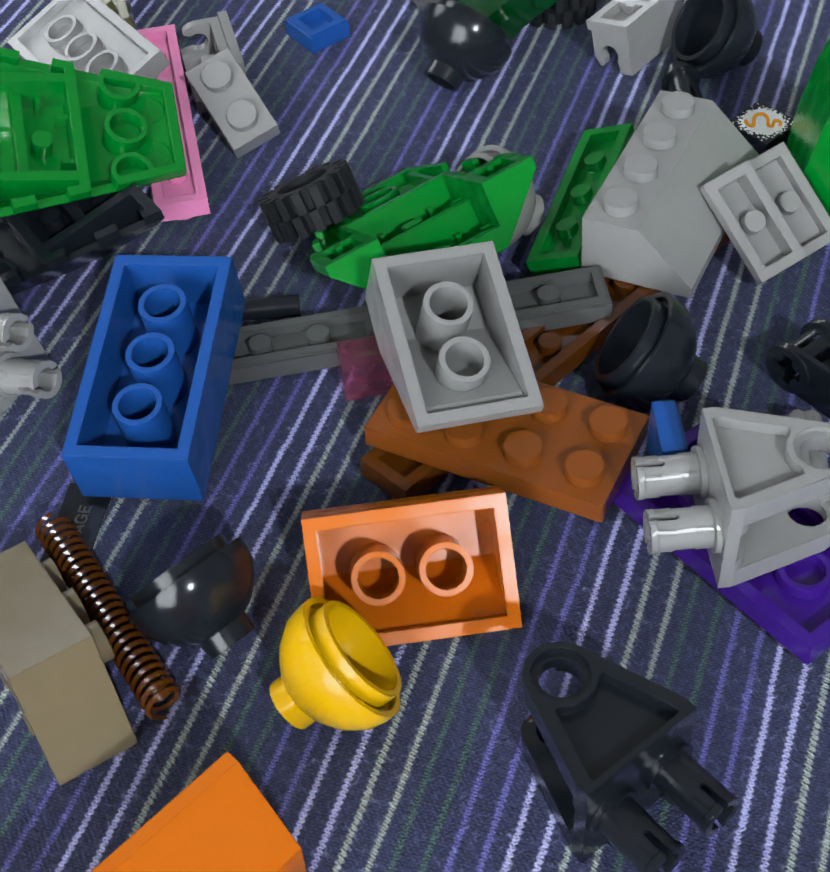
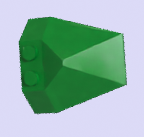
M516 153L498 154L493 160L482 166L477 157L469 158L461 162L464 170L450 172L447 162L407 167L362 191L361 193L365 201L362 207L356 209L355 213L342 217L343 220L337 224L328 225L324 231L314 232L317 239L312 241L315 253L310 255V261L316 271L330 278L367 289L371 260L373 258L493 241L496 252L499 253L510 246L536 170L533 157Z

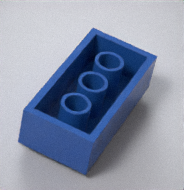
M115 256L61 454L83 496L205 500L246 303L232 257Z

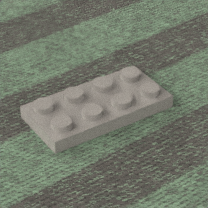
M52 0L7 41L13 50L20 51L19 56L22 59L51 64L52 58L74 62L75 70L100 74L101 68L157 79L159 74L171 64L160 49L101 0Z

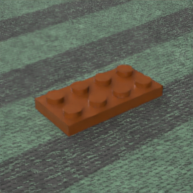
M537 381L544 403V408L541 412L416 433L393 383L364 426L366 445L489 486H497L504 491L602 523L631 467V458L637 455L648 434L649 415Z

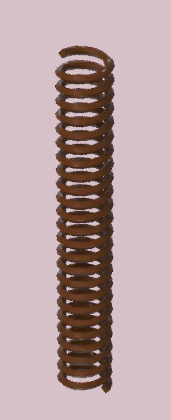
M52 512L47 513L36 525V538L39 539L49 558L54 561L66 586L69 589L73 588L77 593L90 622L96 620L102 628L115 655L112 661L115 662L117 669L120 670L122 677L125 678L127 685L130 686L131 692L135 694L136 700L140 702L141 708L145 710L146 716L151 720L167 719L165 714L156 715L153 712L163 711L172 706L180 696V688L175 686V680L170 678V672L165 670V664L160 662V656L155 654V648L151 647L150 641L133 627L127 617L131 615V611L127 609L126 603L118 595L117 589L108 580V575L104 573L103 567L99 566V561L95 559L94 553L86 545L72 519L69 517L54 518L41 531L43 523L53 516ZM58 522H65V523H66V524L58 525L57 527L53 528V529L48 533V535L45 537V534H46L47 530H48L52 525H54V524H56V523H58ZM66 528L61 534L52 537L56 532ZM69 535H70V537H69L68 539H66L65 541H63V542H61V543H59V544H56L59 540L63 539L65 536H69ZM74 542L72 546L65 550H62L65 546ZM79 549L73 555L66 557L72 551ZM83 556V557H82L80 560H78L77 562H75V563H73V564H70L73 560L77 559L78 557ZM86 564L83 568L75 571L81 565ZM91 571L87 575L81 577L84 573ZM95 578V579H94L93 581H91L90 583L85 584V583L88 582L89 580ZM174 692L175 695L169 701L160 706L152 707L154 703L164 700Z

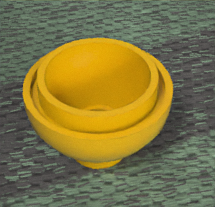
M312 597L302 603L287 620L280 641L279 667L281 676L274 680L269 687L270 696L276 709L288 723L301 730L306 729L315 721L343 731L370 730L389 721L400 709L399 693L402 688V682L396 662L381 637L359 613L342 602Z

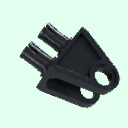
M563 641L546 643L534 649L526 658L522 670V691L524 701L531 715L526 720H523L521 727L523 756L571 852L581 863L586 861L609 841L639 872H660V867L665 872H671L683 857L686 848L646 812L650 806L664 795L685 813L707 837L718 832L719 827L714 823L716 819L724 827L739 808L741 799L735 793H731L692 757L693 747L690 743L697 707L688 699L576 644ZM555 668V671L568 672L577 677L582 687L577 693L569 697H555L543 691L538 680L544 671ZM539 731L543 739L545 740L547 746L543 744L538 738L537 733Z

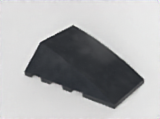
M135 183L122 191L1 217L0 277L11 296L61 277L117 250L157 227L165 217L161 209Z

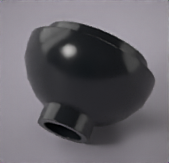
M441 0L439 3L427 4L422 12L419 21V36L424 54L430 61L424 74L437 85L447 90L458 92L463 81L487 78L499 71L508 61L512 50L507 44V35L497 24L474 9L454 1Z
M687 0L678 13L672 31L671 43L674 62L685 61L695 66L700 78L721 75L736 65L745 66L751 63L758 55L763 41L761 31L756 29L757 14L752 0Z
M668 292L644 296L635 301L619 317L606 336L595 362L594 374L597 378V391L600 396L621 406H644L651 404V402L660 401L668 395L678 402H683L690 398L699 388L707 371V362L696 355L697 340L694 323L688 309L676 297Z
M222 533L218 534L132 596L131 600L138 609L127 617L128 620L146 638L168 646L190 647L200 645L210 660L214 659L255 628L245 613L252 597L255 581L253 556L241 536L228 543Z

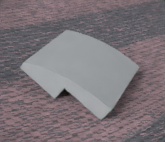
M784 142L750 161L742 162L699 188L758 285L830 243V216Z

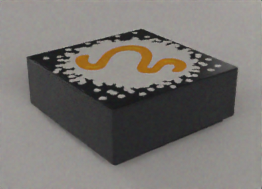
M758 101L730 119V121L760 155L781 142H784L786 145L793 118Z

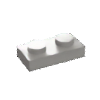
M228 47L184 72L188 82L237 159L280 134L276 121Z

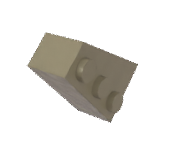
M24 541L0 553V678L6 689L9 688L23 714L21 715L32 736H36L49 767L61 786L134 746L138 741L104 665L115 658L106 635L96 620L90 622L77 593L73 588L67 589L54 561L48 558L40 562Z

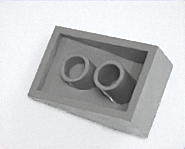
M493 241L373 258L371 260L365 295L366 304L378 349L416 433L536 413L543 410L542 396Z

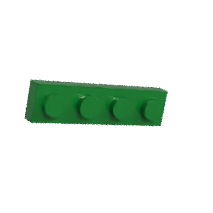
M632 123L583 131L526 260L532 277L581 268L582 217L634 134L635 130Z

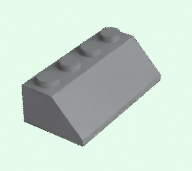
M660 90L582 217L581 268L600 265L604 277L691 299L725 233L699 188L742 162L750 161L759 156L713 100L693 97L691 94L682 91L669 92Z

